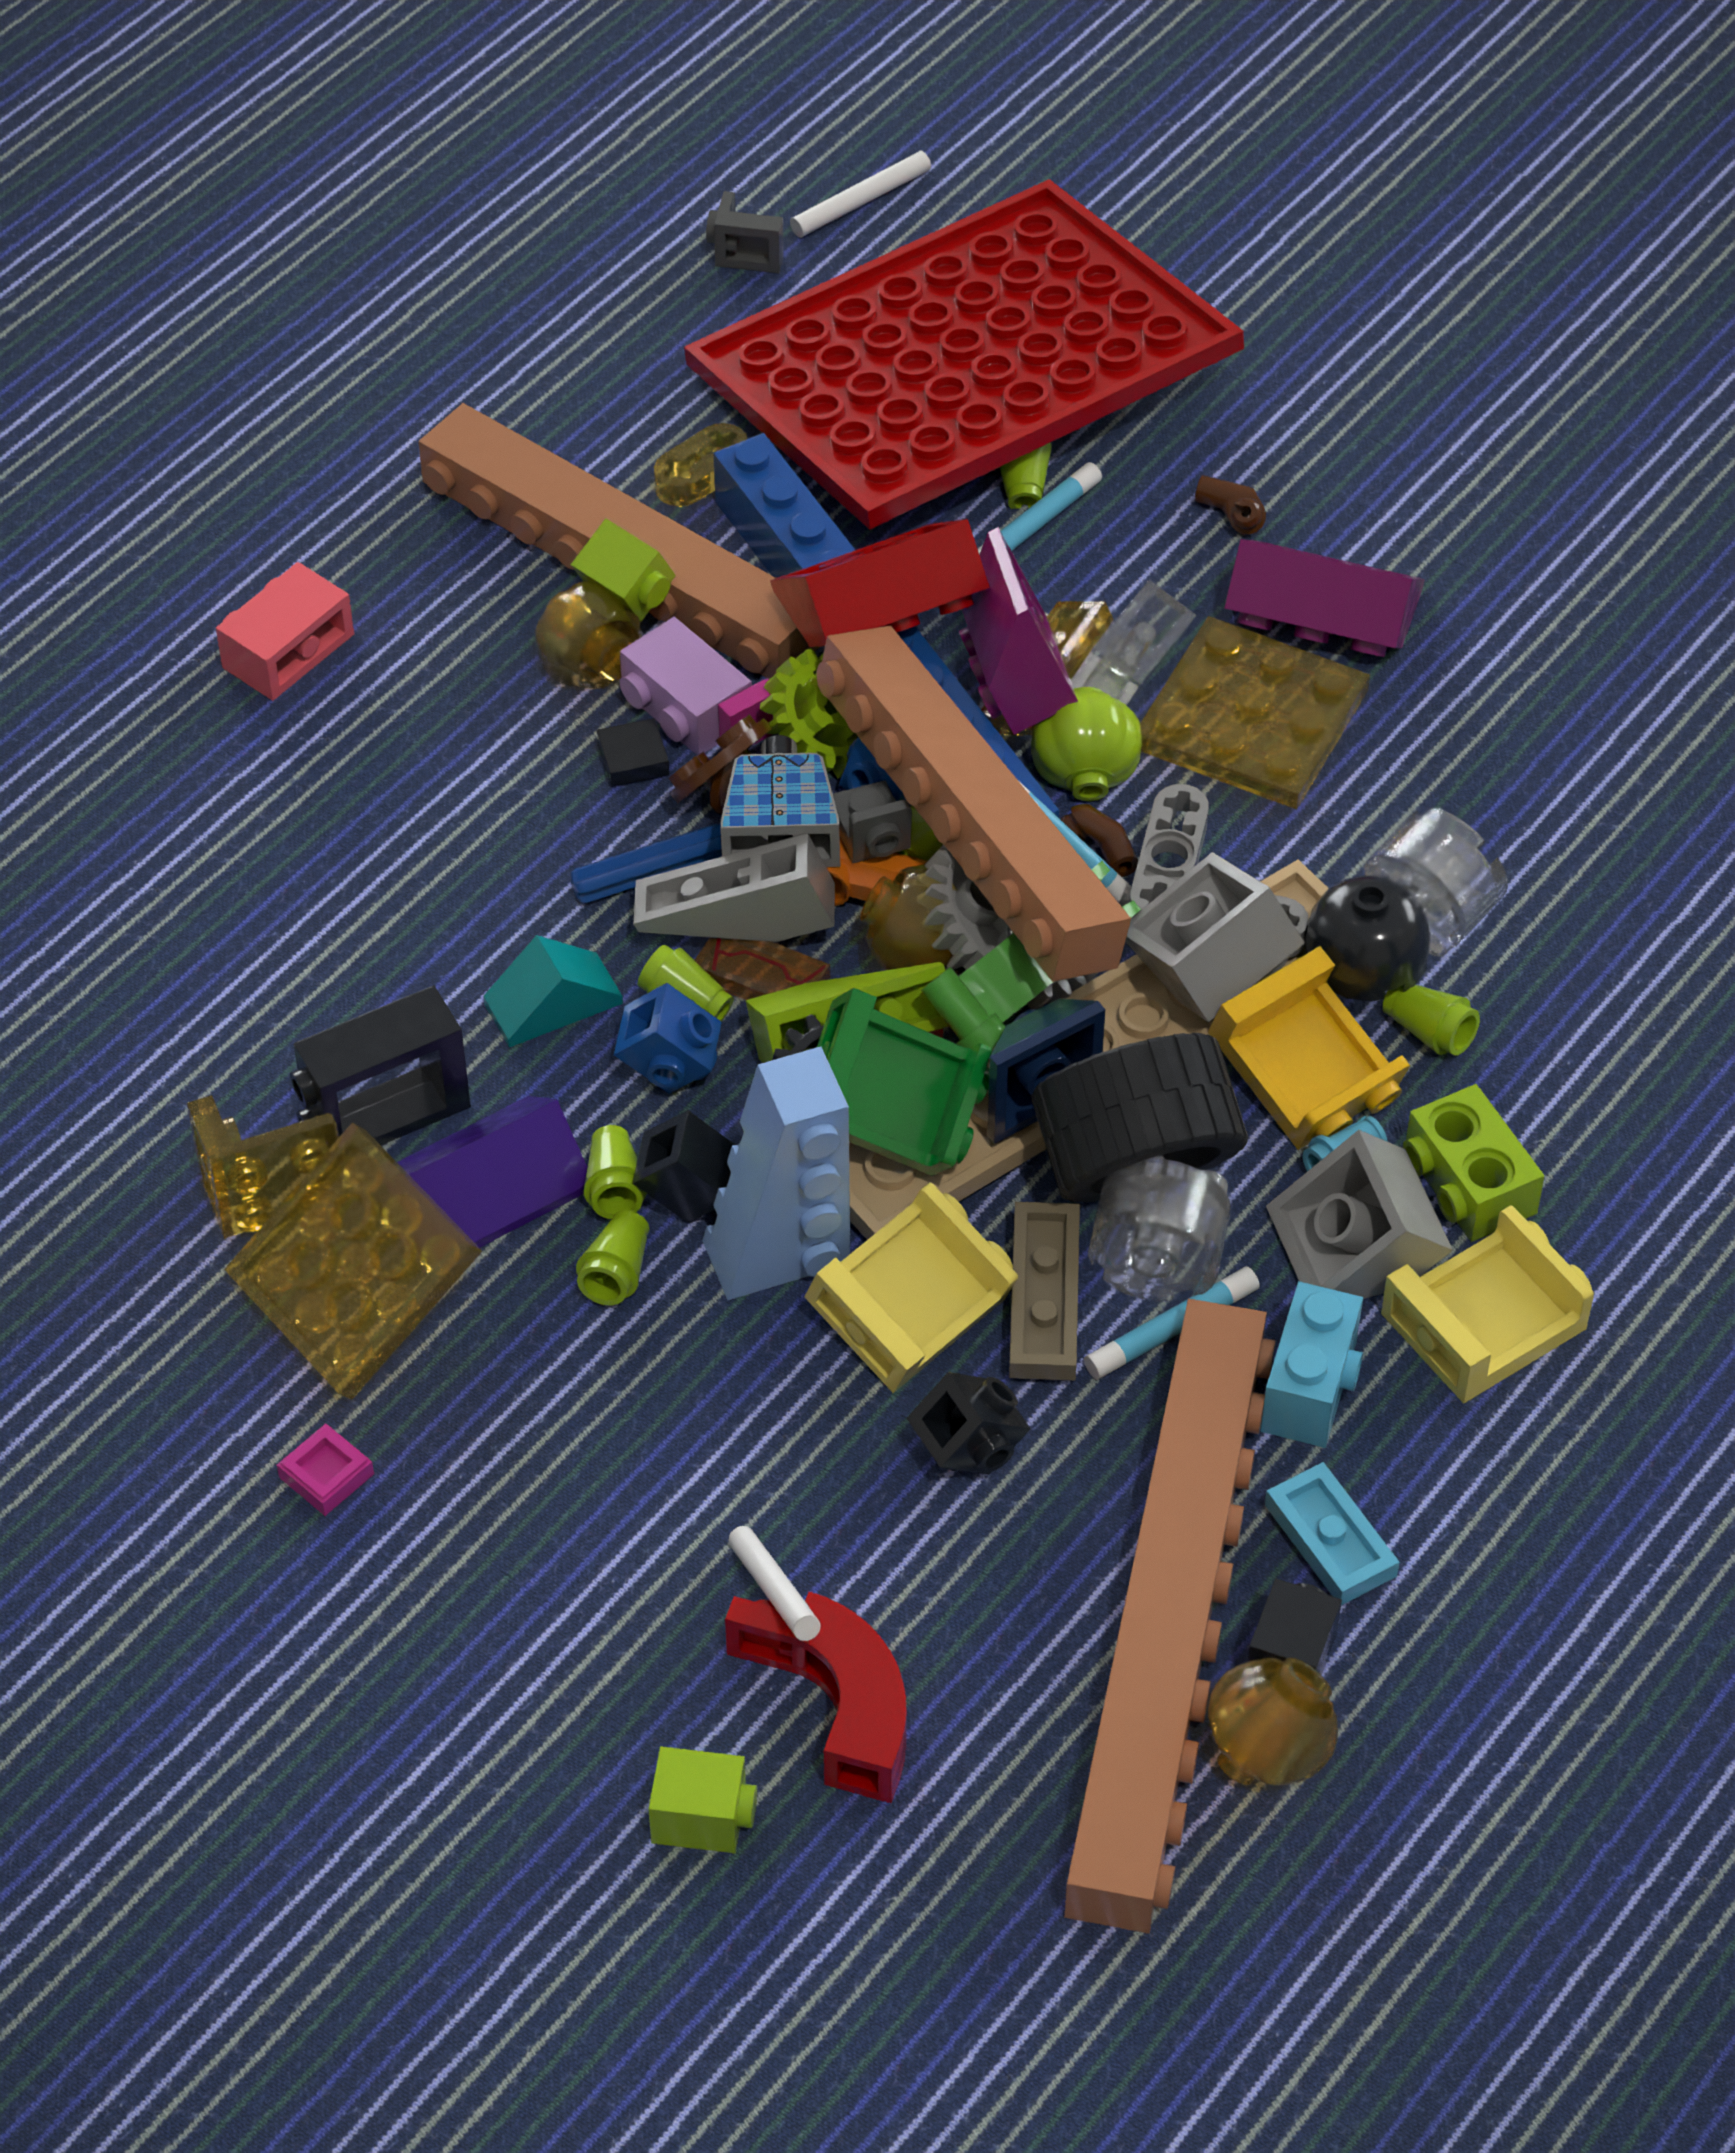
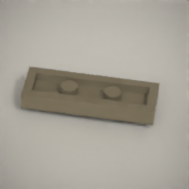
M1015 1202L1013 1270L1017 1273L1018 1279L1012 1287L1009 1378L1076 1381L1080 1204Z

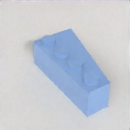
M821 1046L757 1065L740 1119V1124L744 1131L742 1140L738 1145L731 1147L727 1160L731 1171L727 1187L718 1189L713 1205L717 1213L715 1225L706 1227L702 1240L727 1301L808 1276L815 1277L816 1273L834 1258L841 1262L850 1254L849 1106Z

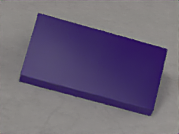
M527 1096L362 1179L364 1189L428 1275L583 1195L587 1165L558 1100Z

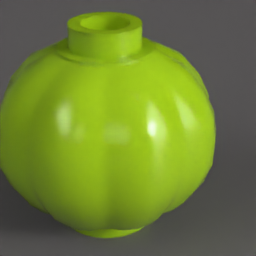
M1078 687L1074 688L1078 702L1067 704L1059 709L1055 715L1034 725L1031 754L1035 769L1051 785L1072 792L1073 796L1078 800L1095 801L1105 797L1109 792V788L1124 783L1134 773L1140 760L1142 732L1137 716L1126 704L1118 699H1114L1100 689Z

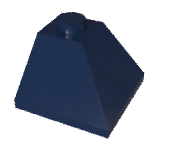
M1059 998L1038 1010L1031 1009L1025 1011L1013 1023L1005 1027L990 1056L987 1136L994 1144L1038 1121L1031 1095L1040 1082L1045 1081L1050 1075L1059 1072L1073 1063L1103 1052L1106 1009L1099 1001Z

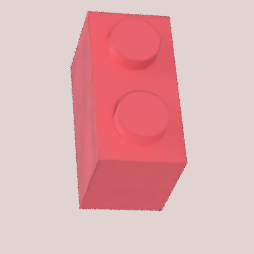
M300 562L295 563L282 575L270 580L261 592L241 608L229 613L222 623L216 627L222 668L274 701L354 635L349 594Z

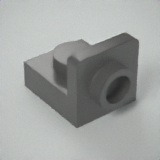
M724 191L718 211L710 210L706 227L707 243L715 244V266L780 274L784 260L783 217L736 212L735 192Z
M886 780L833 793L839 816V836L852 863L876 857H886L895 852L911 848L912 810L907 800H895Z

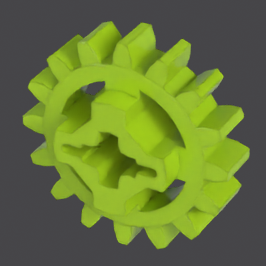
M810 648L806 649L796 659L791 656L776 669L777 673L764 685V688L771 695L760 704V710L773 715V720L769 722L773 729L768 734L778 733L779 735L792 738L797 744V753L819 754L824 759L827 773L833 770L839 779L842 777L848 762V749L858 736L850 730L847 722L830 700L821 693L817 685V668L819 663L822 662L823 654L817 658L815 652Z

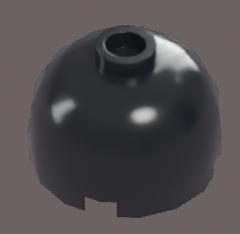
M1371 875L1346 878L1330 887L1312 908L1306 931L1304 955L1319 946L1322 947L1335 964L1327 980V984L1334 993L1348 999L1363 1001L1385 999V991L1394 990L1404 985L1403 992L1414 987L1425 973L1430 949V926L1422 904L1404 885L1387 877Z

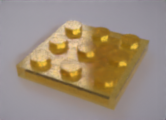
M1208 616L1140 723L1142 732L1141 752L1297 810L1368 692L1370 674Z
M352 1123L224 1270L335 1391L352 1400L481 1254L482 1250L365 1129Z

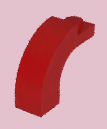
M809 1591L805 1602L820 1621V1631L813 1639L801 1641L796 1638L770 1600H757L754 1602L734 1596L725 1617L727 1655L801 1675L823 1689L837 1710V1715L824 1748V1785L892 1804L905 1762L906 1694L898 1664L881 1636L865 1620L847 1607L825 1596Z

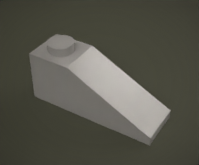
M806 833L636 880L633 924L638 932L779 942L834 927L835 882L809 834Z

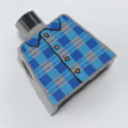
M775 735L762 742L761 754H745L734 759L721 817L722 856L808 833L825 866L840 867L839 816L823 757L817 753H797V744L792 738Z

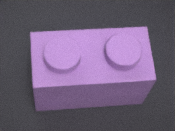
M675 616L620 651V688L626 700L633 707L644 709L660 723L663 731L671 740L675 742L681 741L697 756L702 752L706 753L718 745L715 741L719 738L718 704L752 686L750 679Z

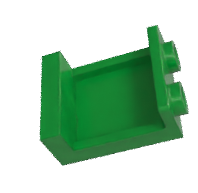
M852 988L832 1000L817 1047H822L849 1106V1142L931 1176L953 1167L955 1163H961L968 1153L973 1139L974 1131L973 1128L968 1127L974 1105L981 1103L989 1089V1068L987 1065L992 1048L982 1043H978L971 1048H965L873 1009L877 997Z

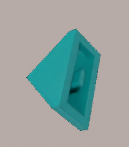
M538 935L533 938L483 996L484 1005L509 1048L623 1004L621 992L596 952Z

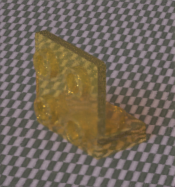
M212 1095L187 1103L201 1182L224 1239L243 1232L259 1231L271 1223L305 1212H318L333 1203L346 1199L347 1193L337 1124L331 1113L241 1140L234 1118L231 1116L221 1119Z

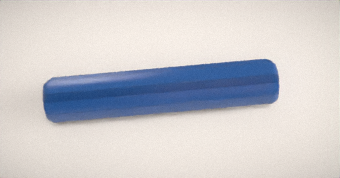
M721 822L575 868L571 872V885L578 901L586 904L635 888L636 880L722 857Z

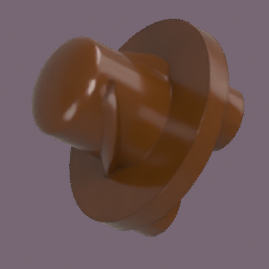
M749 714L715 740L722 751L711 760L702 752L672 774L668 779L675 789L669 794L678 804L700 786L704 785L710 793L711 807L715 813L722 815L734 759L740 755L752 754L748 748L773 728L765 718L756 723Z

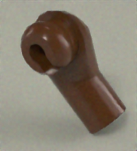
M1206 475L1200 477L1196 489L1195 502L1222 509L1231 526L1241 534H1252L1263 527L1266 521V511L1253 487Z
M1089 804L1072 806L1071 813L1060 818L1081 840L1085 842L1090 837L1097 843L1106 863L1121 877L1128 876L1136 870L1139 860L1121 823Z

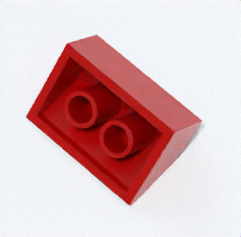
M968 519L928 524L770 580L773 592L809 647L825 646L827 636L882 626H891L897 633L919 625L918 613L938 607L940 615L962 610L974 605L971 594L990 588Z

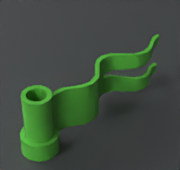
M1103 860L1091 869L1100 881L1110 871ZM1134 900L1122 906L1131 918L1141 910ZM1012 933L960 976L949 967L921 989V991L959 1038L956 1044L965 1048H971L978 1043H982L993 1049L1006 1027L1003 1022L1053 982L1036 960L1028 955L1024 945L1017 936Z

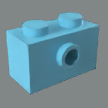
M1298 1281L1266 1386L1261 1432L1326 1448L1343 1389L1354 1391L1361 1368L1363 1352L1355 1351L1358 1337L1363 1297Z

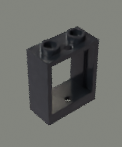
M434 985L293 1043L297 1070L290 1072V1080L299 1102L304 1107V1109L296 1112L297 1120L309 1146L313 1147L320 1144L332 1166L471 1108L462 1029ZM419 1058L420 1068L338 1102L336 1092Z

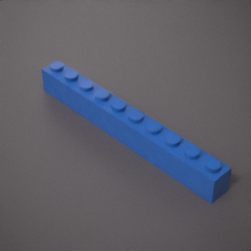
M764 433L713 453L715 502L773 577L778 578L855 550ZM916 626L897 632L1016 779L1059 818L1057 806Z

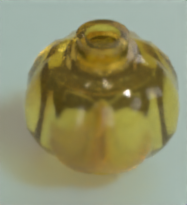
M591 581L576 583L566 591L553 596L546 604L545 611L539 618L535 629V641L539 648V659L547 674L562 685L578 686L587 689L603 688L609 686L613 681L621 679L620 651L643 636L639 617L616 597ZM580 660H582L585 664L592 668L596 673L581 668Z
M925 865L901 869L893 880L884 876L881 877L871 890L862 909L860 920L869 925L866 933L868 948L873 957L885 970L937 962L943 963L946 969L949 960L953 956L949 949L939 950L932 947V944L942 934L944 924L924 925L926 917L936 906L943 904V900L927 896L925 893L931 884H942L938 880L925 875V872L929 869ZM952 883V890L957 891L958 889Z
M1275 1658L1252 1660L1241 1663L1227 1671L1214 1687L1208 1706L1209 1726L1212 1730V1737L1221 1751L1217 1757V1762L1221 1769L1233 1780L1243 1785H1250L1254 1779L1271 1786L1300 1783L1316 1775L1334 1755L1338 1740L1337 1715L1329 1699L1332 1695V1690L1327 1681L1314 1668L1296 1658H1287L1285 1662Z

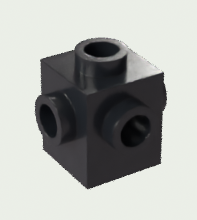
M947 1372L906 1418L940 1468L988 1475L1011 1459L1014 1454V1447L1031 1429L1016 1408L1018 1400L1015 1394L1003 1382L994 1377L982 1378Z

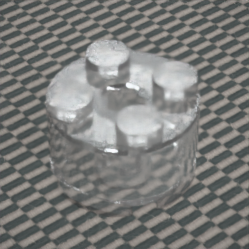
M1429 808L1423 815H1418V810L1413 812L1366 861L1364 875L1387 877L1404 885L1418 899L1424 908L1430 926L1429 953L1435 957H1443L1450 949L1456 947L1504 897L1508 889V880L1505 869L1498 857L1489 864L1484 855L1478 850L1485 840L1472 827L1446 811Z
M1161 1155L1137 1162L1108 1174L1102 1184L1088 1248V1257L1091 1264L1093 1265L1095 1260H1097L1104 1268L1102 1279L1111 1287L1142 1300L1172 1302L1174 1292L1193 1289L1192 1296L1206 1293L1212 1288L1218 1278L1231 1212L1230 1200L1227 1195V1180L1215 1171L1199 1170L1187 1164L1165 1160Z

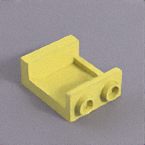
M929 1182L919 1190L914 1201L905 1210L840 1262L837 1258H834L818 1271L804 1297L891 1392L894 1393L1002 1303L1016 1283L1018 1275L1013 1270L1012 1262L1007 1253L995 1242L986 1241L968 1222V1216L963 1206L953 1196L947 1193L942 1194L933 1183Z
M1510 1205L1499 1212L1497 1228L1493 1234L1421 1277L1408 1264L1387 1275L1381 1314L1464 1404L1586 1330L1594 1292L1584 1272L1575 1265H1569L1549 1244L1548 1238L1541 1227L1533 1221H1527Z

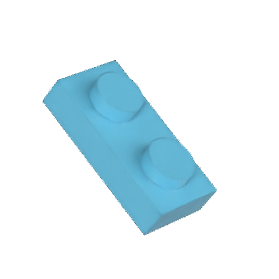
M1324 1462L1266 1491V1508L1333 1597L1342 1599L1341 1606L1397 1577L1400 1562Z

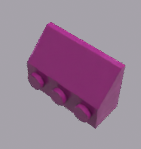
M997 527L987 533L979 554L990 588L971 594L974 605L962 609L967 627L959 630V633L971 656L968 658V661L980 684L977 688L988 712L993 719L1003 715L1015 735L1055 715L1062 707L1078 702L1049 620L1002 532Z
M1240 539L1224 608L1238 611L1237 623L1271 630L1273 620L1296 625L1294 636L1328 644L1330 633L1353 638L1351 650L1385 657L1387 647H1403L1425 579L1257 540Z

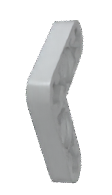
M1174 784L1162 789L1154 799L1130 891V902L1134 900L1141 910L1199 863L1207 831L1209 805L1205 794L1198 788L1187 784ZM1177 811L1187 812L1184 817L1182 832L1172 829V820ZM1173 852L1184 858L1185 863L1175 868H1165L1155 863L1153 858L1160 853ZM1275 895L1305 942L1309 923L1306 909L1296 900ZM1303 944L1299 949L1292 953L1289 956V958L1299 954L1303 950L1305 944Z

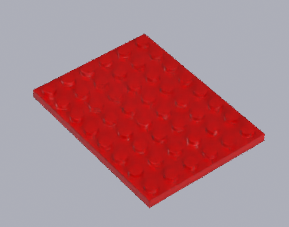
M1048 179L684 346L688 367L759 431L764 433L769 440L870 530L1243 350L1244 331Z

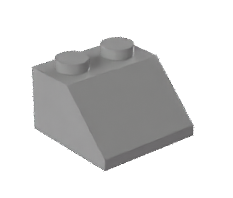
M1213 852L1131 918L1125 940L1182 1005L1207 1022L1215 1018L1221 1004L1252 987L1264 976L1281 969L1288 961L1289 956L1305 944L1270 887Z
M1357 1130L1266 1205L1300 1282L1361 1296L1363 1299L1384 1294L1387 1275L1408 1264L1420 1277L1453 1251L1406 1149L1361 1130Z

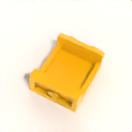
M1321 946L1221 1004L1208 1030L1209 1035L1217 1039L1222 1052L1297 1150L1308 1145L1315 1136L1324 1135L1329 1137L1353 1123L1352 1117L1366 1108L1372 1114H1375L1389 1106L1401 1095L1402 1089L1399 1087V1084L1411 1066L1403 1055L1389 1063L1330 988L1327 980L1335 964Z

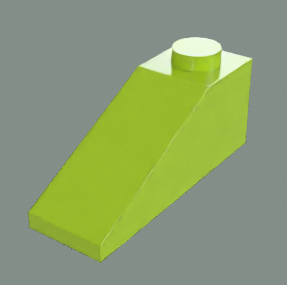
M937 962L804 983L745 1000L759 1060L763 1063L772 1061L775 1049H785L783 1040L789 1028L799 1031L804 1035L803 1026L807 1016L812 1014L821 1025H824L832 1000L852 988L877 997L873 1009L924 1031L931 1032L948 1027V1024L921 991V989L945 971L944 964Z

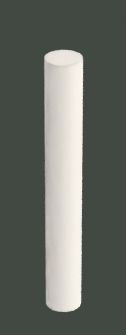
M919 151L790 219L792 231L797 237L802 238L931 169L928 156L923 151Z
M747 1526L735 1528L729 1535L730 1547L793 1634L801 1641H808L816 1637L820 1631V1621L756 1534Z

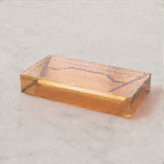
M710 937L695 958V961L726 992L746 1000L800 984L829 980L831 978L830 964L771 941Z

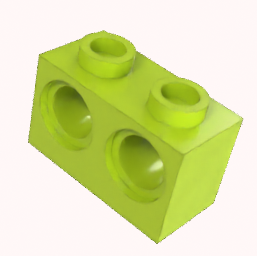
M1477 1084L1410 1111L1403 1149H1406L1417 1175H1423L1436 1193L1438 1205L1445 1218L1451 1223L1457 1222L1470 1242L1494 1233L1497 1228L1499 1212L1510 1205L1525 1219L1538 1213L1545 1175Z

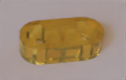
M713 424L664 453L656 460L654 465V483L657 497L668 505L680 507L698 502L715 491L713 453L747 440L745 432L733 424Z

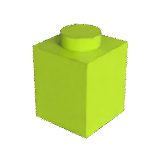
M607 518L604 519L570 564L589 589L639 621L644 619L651 608H655L663 602L669 592L671 582L676 576L659 551Z
M660 1746L648 1809L651 1843L736 1854L740 1827H753L757 1804V1785L746 1784L745 1756Z

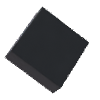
M655 718L597 730V743L611 787L670 775L669 760Z

